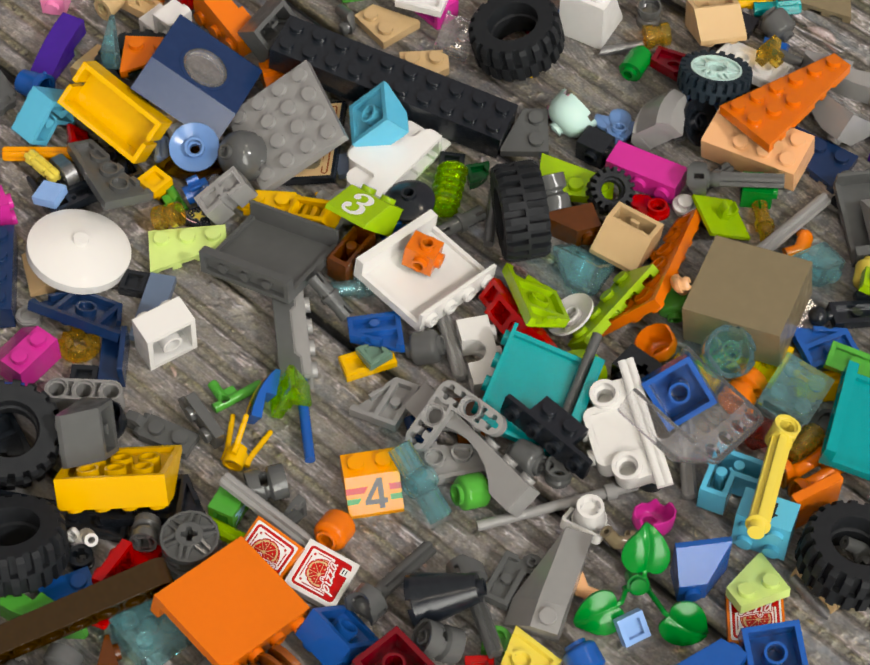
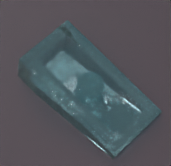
M115 15L109 16L100 50L102 65L105 68L120 70L121 58Z

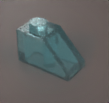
M825 241L792 255L813 262L812 286L822 287L828 283L833 284L838 281L842 276L841 271L846 262Z

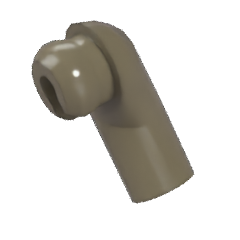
M609 525L603 527L600 531L601 537L614 550H622L627 540L636 533L634 530H626L624 536H620Z

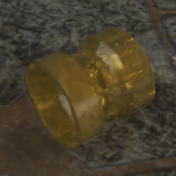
M668 22L659 23L657 27L651 24L642 26L643 43L647 49L654 48L659 44L662 47L671 45L672 36Z
M178 201L168 203L167 206H154L151 209V222L156 230L169 229L170 226L173 228L182 227L186 223L185 209Z

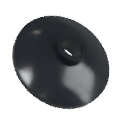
M699 98L691 99L684 108V132L692 144L701 147V138L717 111L714 105L709 104V101L701 103Z
M417 180L398 182L385 194L395 199V205L403 209L398 220L401 222H412L430 209L433 210L435 206L433 190L427 184Z

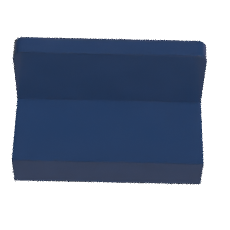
M121 326L120 341L118 343L102 337L98 379L114 380L119 382L122 387H126L130 350L127 326Z

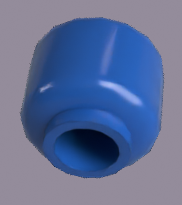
M581 638L564 648L566 652L562 658L564 665H605L606 663L605 658L593 640L586 641L585 638Z

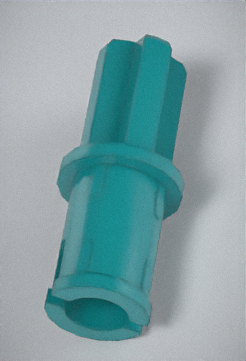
M801 0L753 2L754 17L762 16L772 7L776 9L784 8L789 15L800 14L802 11Z

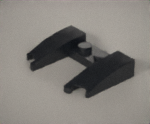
M98 139L93 140L95 143L99 145ZM112 146L101 147L110 155L112 162L120 163L125 168L124 172L130 177L135 176L138 178L144 174L138 163L133 164ZM42 175L35 181L30 176L26 177L33 193H35L43 180H47ZM83 180L67 187L68 193L57 209L43 206L42 208L48 215L59 210L81 209L98 200L87 182Z

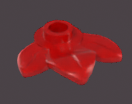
M635 194L632 197L633 201L630 205L633 209L657 221H662L669 217L670 207L666 200L662 198L652 199L650 196Z

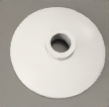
M575 293L562 299L561 301L570 321L565 328L547 327L548 330L555 336H566L580 329L593 312L594 304L589 295Z

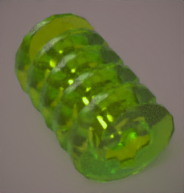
M443 161L436 168L434 182L432 183V190L435 195L433 211L439 217H453L454 214L458 213L464 184L468 175V168L461 162Z

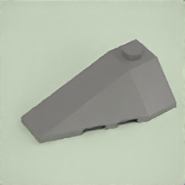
M790 68L788 73L790 74L796 70ZM827 92L826 97L822 101H817L815 108L811 111L820 127L829 134L827 138L837 145L843 142L852 146L870 137V119L859 111H855L847 106V103Z
M569 527L564 529L512 598L504 626L512 629L518 626L528 634L559 643L594 535Z

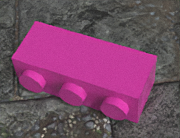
M620 140L605 163V167L609 166L610 169L615 166L618 167L617 171L625 170L624 175L632 177L629 181L630 183L634 182V190L655 198H662L672 204L673 199L680 194L686 184L687 167Z

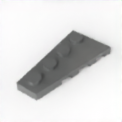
M92 139L67 143L68 154L104 211L153 201V192L149 188H142L140 181L135 176L130 177L124 172L125 168L120 163L112 162L110 155Z

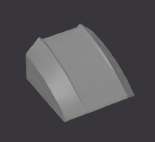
M672 89L646 102L636 117L631 143L637 148L650 151L654 147L683 136L684 108L687 104V96L676 89Z

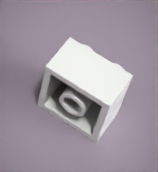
M179 296L172 300H165L158 307L148 312H141L136 318L132 319L135 348L151 371L198 347L195 318Z

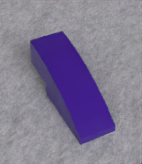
M63 12L44 40L31 71L39 73L46 71L56 81L74 58V48L86 34L84 20Z

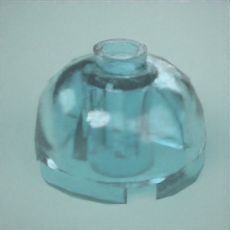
M722 325L712 330L702 342L700 349L701 361L705 369L713 377L721 380L737 379L749 373L755 365L754 352H756V345L752 336L744 328Z

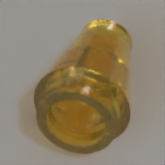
M814 423L803 425L789 451L788 457L798 462L821 447L825 437L824 431Z

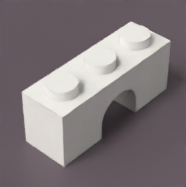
M487 314L456 320V335L462 355H477L482 358L479 361L468 363L470 389L475 396H480V399L485 394L481 387L486 375L492 376L495 368L490 367L496 352L502 354L501 346H496L495 340H497L495 325L490 324Z

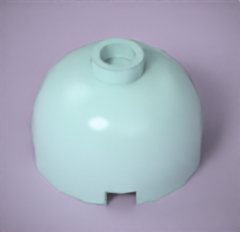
M564 88L550 102L548 108L549 117L552 121L550 127L558 136L563 133L569 138H578L588 125L595 127L597 122L595 119L590 121L587 117L591 114L590 111L572 93L567 96V89Z

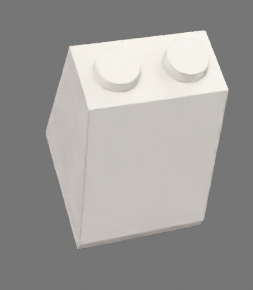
M560 0L559 16L564 35L599 50L602 49L623 18L617 0Z

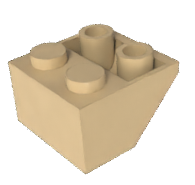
M686 0L685 26L700 46L712 47L715 44L721 43L736 44L738 41L747 40L741 5L738 0Z
M619 201L606 216L589 253L626 272L640 268L659 246L664 224Z

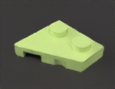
M761 552L726 587L725 595L736 610L742 614L789 597L791 588Z

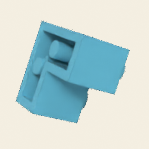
M33 86L27 94V98L17 114L11 129L32 145L47 146L57 125L67 126L68 123L75 124L74 116L57 103L65 90Z
M717 445L699 488L696 506L723 516L731 493L742 497L746 487L756 490L763 460Z

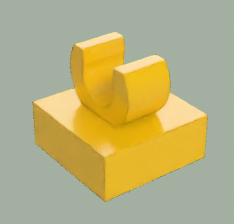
M156 165L137 178L140 181V186L144 189L149 188L153 192V198L157 200L166 195V190L173 185V179Z

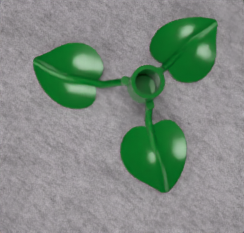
M645 522L627 540L622 548L621 559L626 568L624 573L626 585L622 586L620 599L617 601L615 594L610 590L596 591L580 604L573 618V624L577 628L589 633L602 636L613 634L616 632L613 619L624 614V611L619 606L624 604L627 593L630 592L633 595L647 593L662 615L665 616L659 623L658 630L667 642L678 646H689L702 641L709 634L706 615L698 604L688 600L679 601L668 612L653 593L647 573H662L670 562V550L662 534L648 522Z

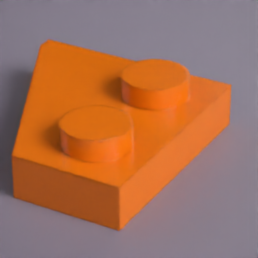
M125 36L119 71L120 78L129 77L128 72L141 68L143 70L164 37Z

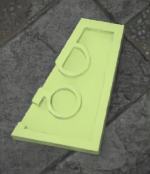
M226 225L148 231L150 273H159L169 268L175 270L181 268L183 263L194 259L200 261L199 251L204 246L216 249L227 238Z

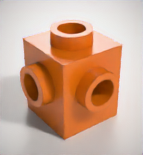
M416 230L405 247L402 265L430 277L434 269H439L444 261L445 254L442 253L444 242Z

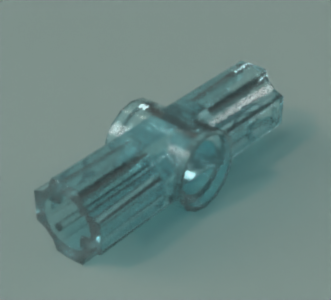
M410 439L391 449L388 453L403 477L401 484L404 492L411 499H416L429 523L434 524L451 514L452 510L437 487L439 478L436 471L431 466L424 465Z

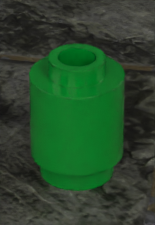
M638 45L628 52L619 66V71L623 78L628 81L640 80L650 65L652 57L651 52L646 47Z

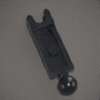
M870 300L829 302L826 309L820 306L813 307L808 313V320L813 326H824L830 321L832 328L870 327Z

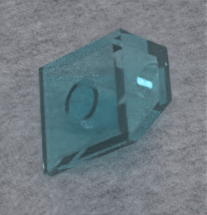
M573 243L555 245L553 248L564 284L572 288L571 292L573 294L585 293L589 296L596 295L616 267Z

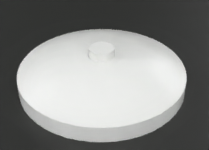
M65 209L45 215L33 225L27 238L26 258L32 271L49 286L72 294H96L114 287L121 281L130 265L131 246L123 230L107 217L88 210Z

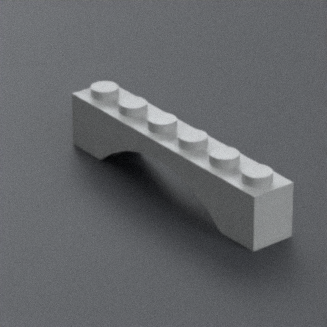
M425 382L404 407L417 418L439 385L432 387ZM434 409L430 412V423H437L441 419L442 414L439 409ZM456 412L442 431L459 434L472 444L485 466L489 494L507 512L518 518L540 494L533 486L536 481L525 471L520 473L515 468L518 463L507 453L503 456L498 451L501 446L490 436L485 438L481 434L482 431Z

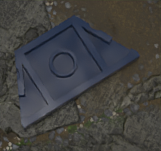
M67 292L48 294V300L39 302L35 298L28 301L29 311L59 321L63 325H70L81 329L88 334H95L116 343L120 341L122 303L97 294L81 295Z

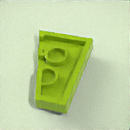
M542 153L540 162L542 176L564 172L567 186L563 191L568 193L571 202L588 203L587 199H589V196H586L585 193L588 190L586 185L595 172ZM612 182L604 183L601 188L603 196L608 200H613L614 183Z

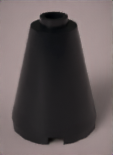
M412 572L404 576L405 601L410 600L412 609L407 611L414 627L424 618L441 622L483 602L484 595H487L485 579L480 578L477 573Z

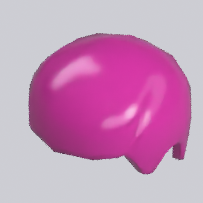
M654 498L648 503H640L634 507L631 518L632 524L639 530L645 522H648L664 536L671 531L677 510L673 503L668 502L666 505H662Z

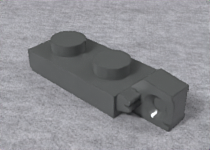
M128 410L126 413L127 427L133 430V434L138 436L139 441L151 446L182 445L181 459L187 460L200 440L198 433L156 415H150L149 413L142 415L132 410Z

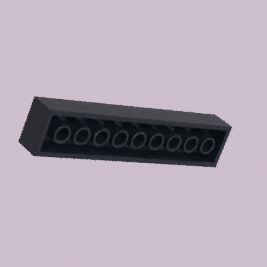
M290 15L270 48V69L286 74L307 60L312 65L325 91L353 102L385 81L406 110L408 121H412L424 129H432L441 134L443 138L493 158H497L500 148L515 122L518 105L292 15Z

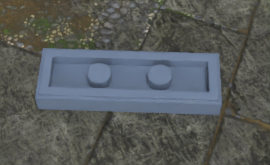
M151 272L136 316L141 312H148L158 307L165 300H171L177 283L176 276ZM133 326L129 333L131 341H134Z

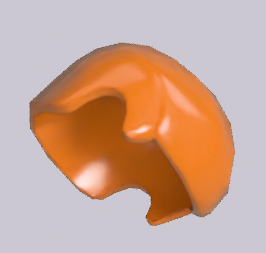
M654 323L646 326L637 334L634 342L635 346L660 363L668 361L676 353L678 344L675 334L665 323Z

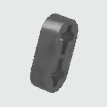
M62 153L49 159L50 163L60 171L62 176L60 181L64 185L69 187L80 182L76 168Z

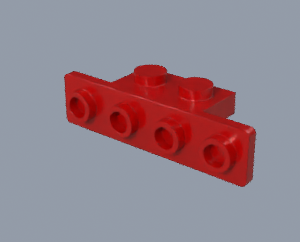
M122 538L119 544L110 550L104 563L95 569L91 579L92 583L95 584L148 560L161 557V546L157 545L156 549L151 552H140L133 548L131 541ZM116 615L92 626L105 630Z

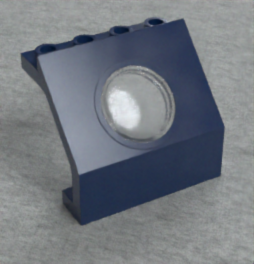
M180 14L131 86V89L183 124L197 122L209 126L216 133L218 139H220L263 70Z

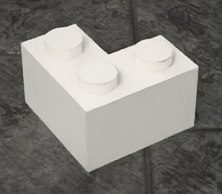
M171 0L164 6L159 3L138 19L140 31L149 29L153 30L154 33L162 32L167 34L180 14L192 22V12L187 5L181 4L177 0Z

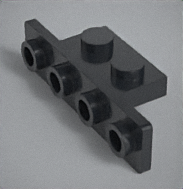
M508 394L504 399L500 413L522 430L530 439H533L544 448L548 454L566 466L570 472L576 474L582 480L587 477L593 461L575 445L586 437L589 429L548 396L529 409L513 395Z

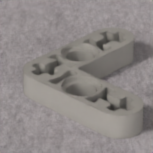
M446 380L439 385L405 435V441L409 448L417 452L427 451L455 412L491 437L501 436L507 428V421L501 413L453 380ZM447 390H454V393L462 398L460 402L452 397L448 398ZM476 401L479 406L477 413L468 416L465 411L467 404ZM434 409H439L442 414L441 419L437 423H430V412ZM484 415L492 420H496L499 424L496 429L490 428V424L482 419ZM424 423L433 430L431 432L426 430V428L422 427V424ZM416 434L422 435L421 437L424 439L422 444L418 443L414 438Z

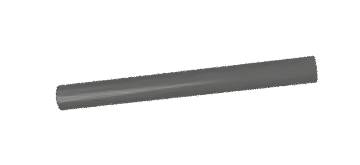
M592 333L562 408L569 414L574 409L603 336L600 333Z

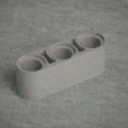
M53 378L44 386V391L50 396V402L56 403L59 413L83 396L91 398L114 397L112 400L120 403L123 410L126 406L122 385L114 380Z

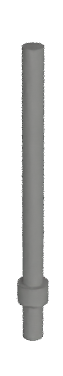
M613 482L603 485L601 489L527 507L518 518L508 512L475 521L479 532L576 507L578 500L586 494H594L602 500L610 501L618 499V495L638 491L639 488L624 489Z

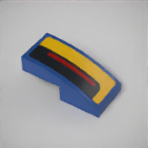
M275 369L267 375L254 391L245 411V414L249 415L248 424L253 425L260 420L263 414L264 403L269 402L277 395L280 369Z

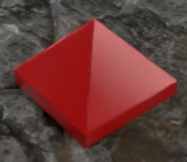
M67 124V143L89 139L88 132L73 124Z

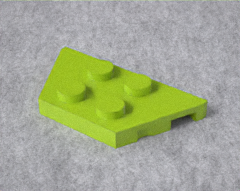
M506 263L502 273L526 326L565 328L570 318L557 291L540 283L530 275H527L525 279L515 274L514 266Z

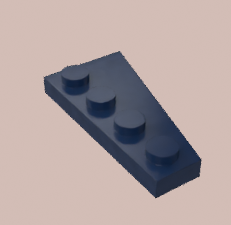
M798 126L795 127V129L814 135ZM814 135V154L805 170L810 173L809 176L816 182L821 181L827 186L826 190L834 194L833 183L837 173L852 170L857 163L858 156Z

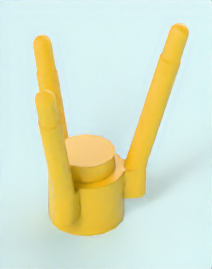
M235 414L230 415L221 460L223 466L232 471L239 472L242 471L243 467L249 468L253 458L273 434L272 430H268L248 455L247 448L240 444L249 418L248 414H244L232 445Z

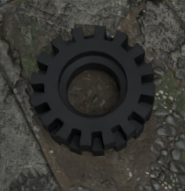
M609 166L605 167L603 170L600 169L587 183L586 187L588 190L585 191L586 196H589L587 202H592L595 210H600L599 214L607 213L608 215L619 201L626 205L633 201L632 197L635 195V191L632 188L635 187L634 182L630 183L629 180L632 178L630 175L627 177L624 175L625 170L617 171L618 167L615 166L611 169ZM612 182L618 187L619 196L617 199L608 200L603 196L601 188L604 183Z

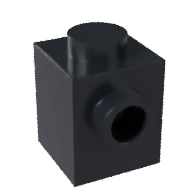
M588 125L576 141L575 157L588 165L602 169L608 156L614 149L615 137Z

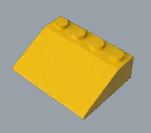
M182 445L121 447L118 452L105 461L69 469L61 468L53 479L57 508L70 514L81 513L84 510H95V512L102 513L120 508L123 511H134L142 507H150L151 510L164 509L166 506H169L175 494Z

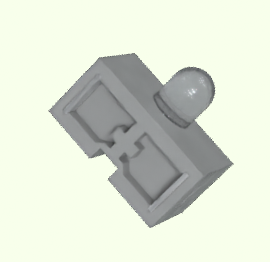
M232 166L222 175H211L208 180L209 186L196 195L194 199L211 221L216 225H222L235 214L233 210L237 206L243 208L251 199L253 200L257 197L258 193L248 179Z

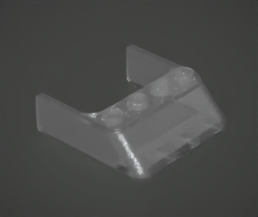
M685 346L678 356L687 351L690 352L716 395L717 404L692 417L682 427H679L638 389L634 388L617 410L670 460L680 463L719 464L762 425L764 417L757 407L692 349Z

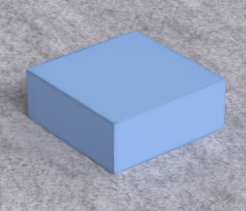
M43 180L32 195L33 204L57 209L68 193L67 186Z
M635 608L613 619L620 642L626 648L651 636L645 616L640 608Z

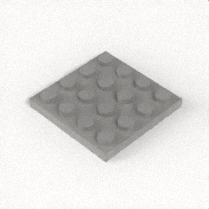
M307 60L244 102L230 122L233 132L238 130L251 131L256 133L257 136L262 137L265 141L267 159L265 164L261 163L259 171L262 172L256 178L261 190L274 191L349 139L312 65Z

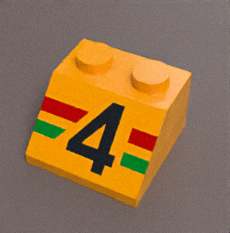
M395 447L340 455L341 477L348 514L352 519L404 512L401 479Z

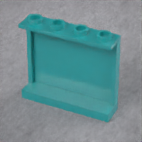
M515 322L512 330L506 329L500 344L505 347L502 354L496 352L490 367L495 368L492 376L486 375L481 387L485 394L481 400L499 413L508 394L513 395L529 409L533 408L546 396L563 407L582 358L516 331L519 323ZM595 356L571 413L579 422H581L590 400L589 390L593 383L598 380L605 363L604 359ZM476 401L471 411L472 414H476L479 409ZM486 415L482 418L490 424V428L496 429L499 425L496 420H492ZM506 419L507 428L501 437L513 442L524 438L539 445ZM544 449L545 455L550 457L551 455Z
M849 360L840 376L818 463L870 481V378L857 374L859 363Z

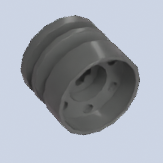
M187 510L178 512L168 518L161 528L159 539L162 555L174 581L222 549L218 525L211 516L201 511Z

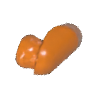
M807 229L799 230L796 233L797 239L795 244L782 248V253L794 257L806 255L813 242L812 233Z

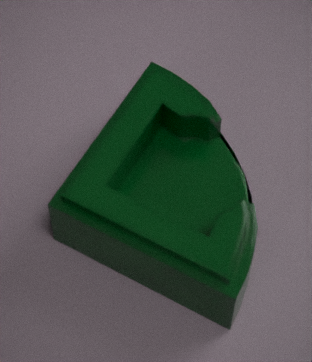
M489 161L464 165V172L470 190L481 186L487 180L490 167Z

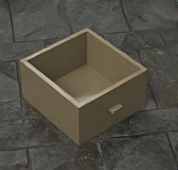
M716 235L697 277L694 278L691 284L692 287L682 307L683 339L780 367L812 295L813 262Z

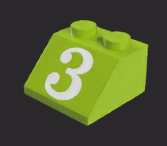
M351 184L325 206L326 209L359 227L387 237L392 235L403 211L402 208L395 205V199L384 194L379 197L375 195L376 189L365 184L361 188Z

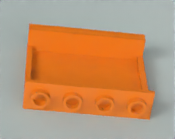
M242 536L154 594L150 611L157 618L165 613L212 665H247L249 662L256 663L267 649L274 644L281 645L286 636L292 631L296 633L307 618L310 610L307 603Z

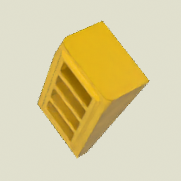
M296 195L288 210V213L336 229L341 219V216L325 208L326 204L330 201L325 199ZM305 205V207H304L302 213L299 214L300 211H301V209H302V207Z

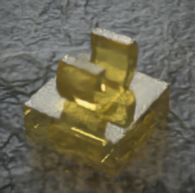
M776 35L772 36L757 49L755 61L761 67L769 62L774 68H778L784 62L782 58L785 56L780 51L782 40Z

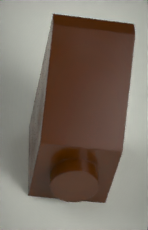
M592 202L549 212L552 237L575 247L593 244L602 226Z

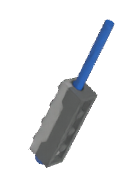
M302 290L290 304L272 298L279 369L281 370L282 392L296 391L304 460L306 463H313L316 459L307 389H314L313 378H318L317 362H311V356H316L314 340H309L308 334H313L312 318L306 319V313H311L309 297H304Z

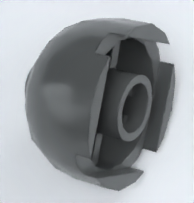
M247 130L234 131L225 136L219 145L217 158L222 171L225 173L234 166L248 181H253L262 172L259 171L261 163L265 164L267 159V147L264 139L257 136L256 133Z

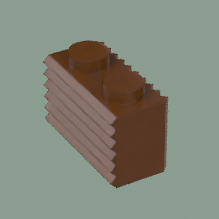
M355 224L326 257L327 275L345 286L350 285V282H353V279L356 278L353 275L356 258L376 245L375 232L363 229Z

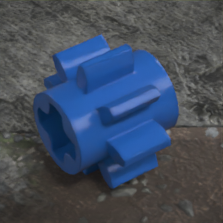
M193 175L185 179L188 185L182 187V190L190 205L196 202L194 197L209 186L205 177L199 179L197 175Z

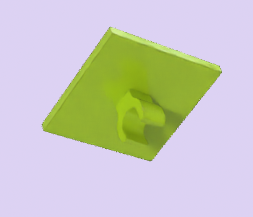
M695 194L691 196L710 236L717 235L746 241L751 239L738 213L739 208L735 201Z

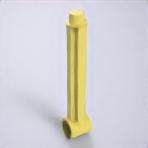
M778 415L765 436V443L768 447L750 512L745 521L747 534L753 539H761L764 537V534L770 531L771 519L789 451L801 431L799 422L790 415Z

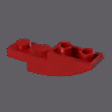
M493 277L478 297L487 308L484 313L488 315V318L504 335L506 329L511 331L516 322L519 323L516 331L557 347L543 327L526 326L510 291L500 279Z

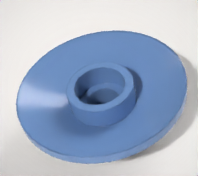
M192 122L180 126L172 134L169 142V153L173 162L179 168L188 172H200L208 169L217 160L220 143L216 133L209 126ZM198 146L200 150L198 153H192L190 151L191 148Z

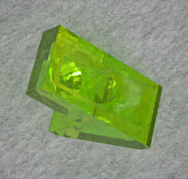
M289 365L279 379L277 395L270 400L272 418L282 419L293 404L312 406L309 383L293 365Z

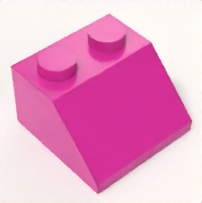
M39 326L21 328L0 348V375L9 382H13V379L25 382V386L28 383L34 384L62 357L58 339Z

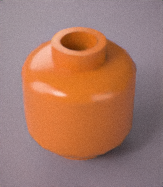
M330 509L316 523L314 536L318 543L333 551H339L354 536L356 531L355 523L347 512L339 509Z

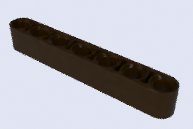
M158 557L148 560L0 624V665L10 659L20 657L153 599L154 594L174 582L165 559Z

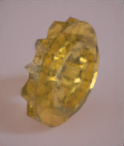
M73 326L70 331L63 332L61 339L58 340L61 357L71 363H84L93 359L101 347L99 336L85 333L83 330L75 329ZM83 340L84 342L83 346L79 344L74 345V341L80 342Z

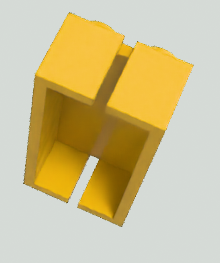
M84 61L72 79L75 83L67 86L57 103L133 164L146 162L157 146V143L154 141L161 140L172 124V121L97 61Z

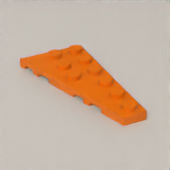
M833 53L720 105L719 114L769 153L774 148V144L786 136V132L790 128H795L815 108L817 101H822L826 97L827 92L831 88H835L850 73L851 65Z
M697 208L677 218L662 239L665 243L657 250H654L649 257L652 260L650 264H654L659 272L654 278H646L642 283L645 288L638 295L634 294L625 301L628 307L615 318L609 319L612 324L602 336L631 322L633 324L637 323L648 313L652 312L654 314L662 309L665 304L666 295L672 289L670 278L674 274H679L678 269L686 258L685 254L688 248L693 243L694 234L699 230L698 225L702 218Z

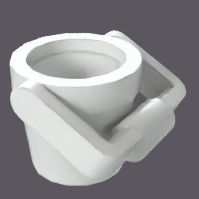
M594 494L582 496L578 500L576 508L570 507L562 516L560 528L564 530L566 527L592 534L594 535L592 544H600L603 541L600 531L603 527L609 525L607 524L608 520L603 500Z

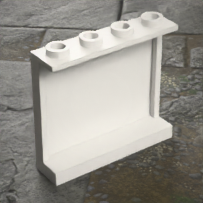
M431 209L358 256L353 273L357 279L416 331H423L427 327L432 328L440 318L446 314H452L463 302L471 301L476 293L485 289L493 279L497 265L492 264L485 269L436 227L438 215ZM416 230L444 242L442 253L445 254L444 261L439 269H434L430 277L402 265L405 247Z

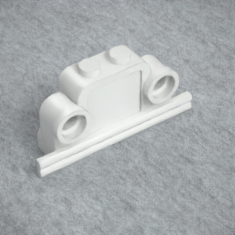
M408 121L409 133L392 145L364 147L351 145L347 152L349 171L346 176V188L351 184L361 188L365 184L376 189L375 195L381 197L382 194L385 195L398 182L416 180L440 156V152L445 151L451 145V142L432 129H424L418 124Z
M634 357L618 361V366L622 378L613 381L609 379L598 380L593 383L589 390L593 407L588 408L583 414L584 426L589 429L586 437L583 438V442L589 441L591 449L586 451L588 457L593 461L591 466L596 465L598 472L602 476H615L616 483L624 489H633L651 483L656 484L657 489L674 485Z

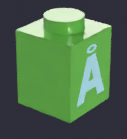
M221 486L207 506L210 516L234 528H237L248 510L246 505Z

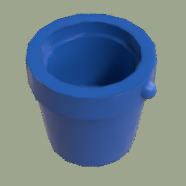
M24 69L16 76L14 87L18 93L27 97L33 86L55 88L56 82L54 77L47 74L46 71L39 73Z

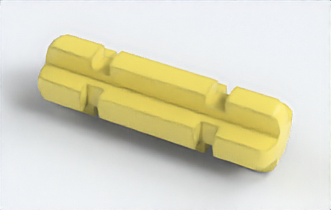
M30 149L29 152H25V162L48 181L56 183L57 180L61 179L60 171L43 156L39 155L37 151Z

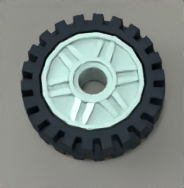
M700 50V53L693 51L691 54L688 53L685 57H682L680 61L677 86H679L680 91H683V94L686 96L690 95V98L693 100L699 98L701 103L709 101L710 105H715V102L722 105L750 91L753 71L749 63L743 62V59L740 57L735 58L734 54L725 55L724 51L716 53L715 50H710V52Z

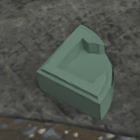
M364 344L355 348L356 354L370 371L393 359V353L383 346L380 348Z

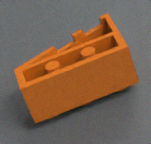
M193 0V16L198 25H203L210 35L242 57L252 52L238 34V31L251 19L250 14L243 6L238 8L232 0Z

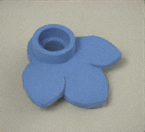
M614 109L610 112L609 116L595 114L596 126L606 131L607 134L614 136L615 144L619 140L626 143L630 136H632L635 122L631 120V115L627 111Z

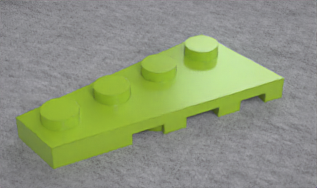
M654 264L627 272L623 270L614 277L613 285L601 294V301L597 306L593 307V312L588 321L580 329L572 333L573 338L567 344L571 350H585L593 332L602 335L612 324L609 319L615 318L628 307L625 301L634 294L638 295L645 288L642 284L643 281L648 277L654 278L659 270Z

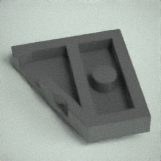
M523 108L500 148V156L541 157L542 153L549 155L548 109Z

